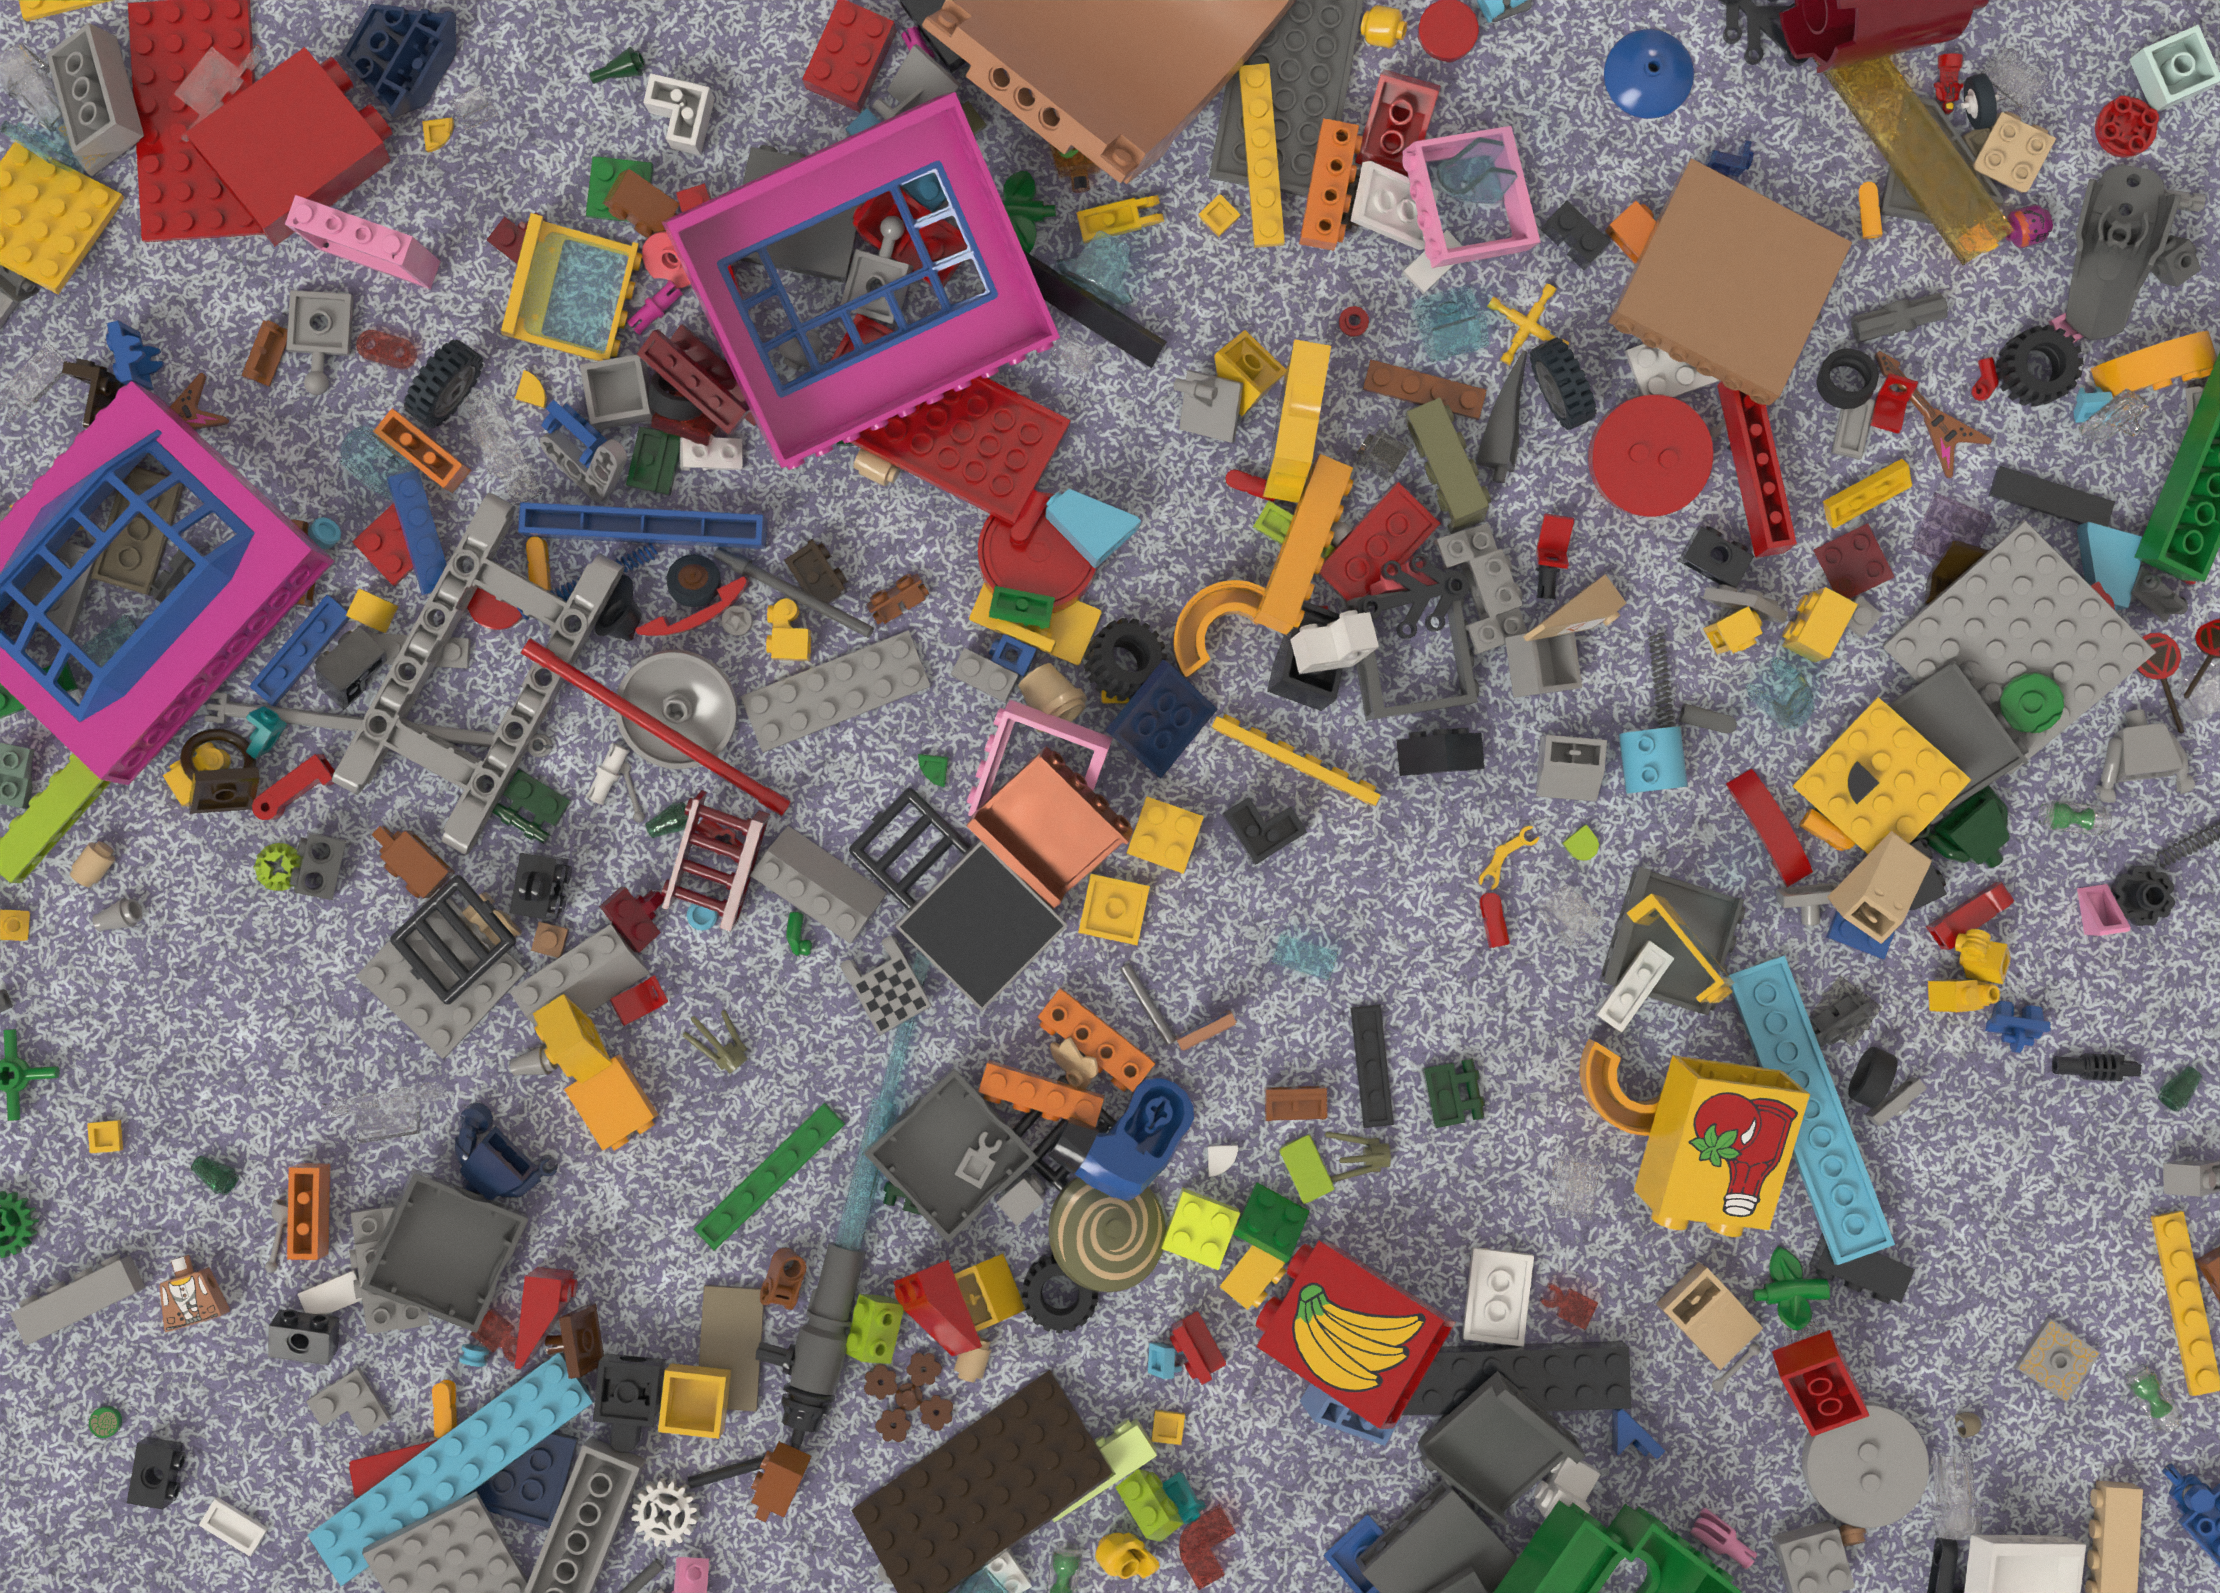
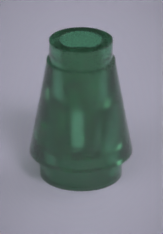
M673 802L650 821L646 822L645 826L649 835L654 839L685 830L688 816L684 814L686 804L684 802L678 804Z
M2187 1066L2160 1088L2161 1093L2158 1095V1099L2163 1105L2175 1112H2179L2181 1108H2186L2203 1078L2201 1073Z
M203 1155L197 1157L191 1166V1171L215 1194H229L239 1180V1175L235 1173L234 1168L206 1158Z

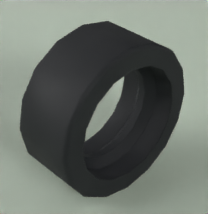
M1852 348L1839 349L1829 354L1818 372L1816 380L1818 392L1824 401L1833 407L1844 410L1855 409L1865 404L1872 396L1879 379L1878 368L1872 358L1860 350ZM1847 366L1854 368L1863 376L1865 385L1859 391L1849 392L1842 390L1832 382L1830 373L1835 367Z
M656 372L651 377L648 402L656 413L668 419L679 421L692 420L703 413L686 397L673 396L665 392L678 390L659 373Z
M1875 1046L1870 1047L1860 1058L1849 1083L1848 1095L1850 1099L1869 1108L1878 1106L1887 1095L1895 1078L1898 1066L1896 1056Z

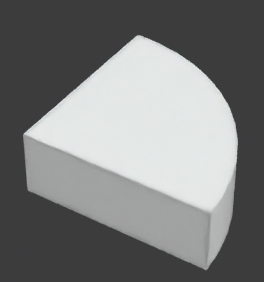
M1208 1145L1209 1177L1222 1174L1231 1167L1237 1156L1238 1145Z

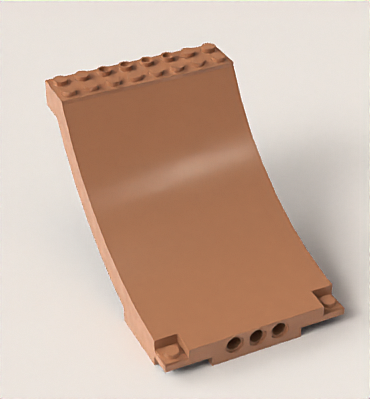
M945 0L942 8L926 17L922 26L971 65L966 74L969 80L1065 155L1073 148H1076L1116 181L1128 184L1165 155L1173 140L1227 84L1296 0Z

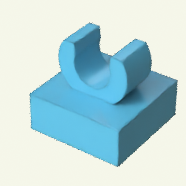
M2095 387L2093 393H2085L2084 388H2080L2076 397L2077 404L2074 409L2075 422L2106 421L2114 403L2112 393L2103 392L2100 387Z
M1149 1343L1148 1373L1162 1379L1174 1378V1372L1182 1371V1366L1175 1365V1356L1183 1355V1351L1178 1353L1174 1347L1163 1343Z

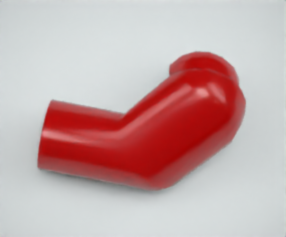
M1993 357L1978 361L1981 377L1971 389V394L1975 400L1984 401L1988 399L1999 385Z

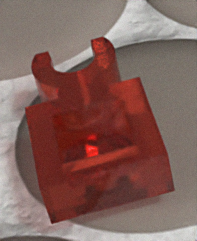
M1548 1283L1547 1287L1555 1292V1297L1552 1300H1546L1541 1297L1540 1302L1548 1308L1559 1307L1556 1313L1558 1317L1586 1330L1598 1302L1571 1288L1564 1295L1557 1285Z
M491 1308L484 1316L477 1333L472 1331L470 1335L493 1353L501 1347L505 1358L511 1362L515 1361L516 1354L512 1352V1345H517L518 1337H513L510 1334L515 1326Z

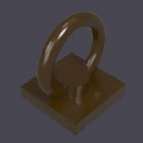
M207 729L194 734L186 741L181 750L180 762L185 775L192 781L188 803L190 814L252 810L260 775L258 767H256L257 760L246 752L250 743L244 737L225 729ZM214 740L225 741L240 750L244 758L243 768L198 771L193 762V755L195 750L205 742Z

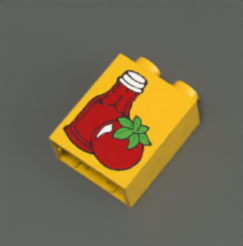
M1672 1055L1634 1187V1191L1652 1209L1651 1219L1655 1223L1673 1230L1687 1229L1689 1220L1706 1222L1707 1227L1714 1232L1729 1237L1742 1236L1744 1227L1770 1230L1810 1094L1782 1070Z

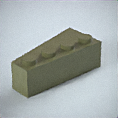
M1438 398L1407 411L1405 422L1419 457L1427 458V462L1424 463L1426 475L1432 485L1437 484L1439 488L1436 489L1437 502L1441 512L1448 511L1450 513L1451 523L1447 526L1450 533L1454 534L1483 522L1489 508L1488 503H1491V498L1485 486L1481 487L1476 476L1479 475L1475 461L1473 459L1468 460L1464 451L1467 445L1462 433H1456L1452 422L1455 420L1450 406H1444L1441 398Z

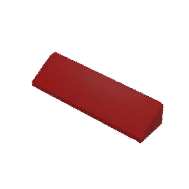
M437 1440L350 1461L349 1470L354 1497L357 1499Z

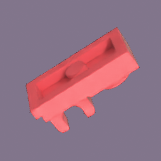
M1419 561L1415 565L1418 568H1422L1423 561ZM1409 562L1401 565L1403 572L1426 586L1438 584L1422 572H1413L1409 567ZM1395 572L1388 574L1394 576ZM1382 575L1380 576V581L1370 585L1372 595L1408 590L1393 580L1384 579Z

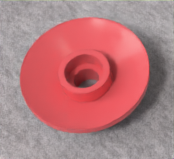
M657 232L651 235L645 241L642 249L643 263L649 274L654 279L664 278L668 281L671 280L676 285L675 288H683L690 285L691 283L667 232Z

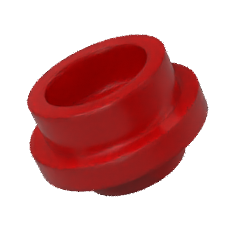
M1357 306L1346 308L1339 317L1341 331L1350 337L1362 335L1369 325L1368 314ZM1351 316L1358 317L1360 323L1357 326L1349 323Z

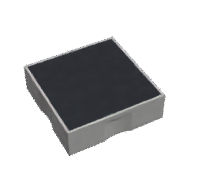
M980 839L950 867L946 876L934 888L927 891L895 923V927L980 1011H983L1068 926L1039 895Z

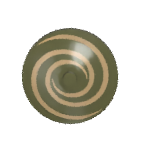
M1077 1176L1057 1196L1050 1212L1048 1234L1054 1258L1062 1271L1071 1280L1092 1291L1117 1292L1139 1284L1154 1270L1163 1252L1161 1245L1166 1234L1162 1208L1149 1187L1134 1199L1126 1201L1111 1197L1091 1187Z

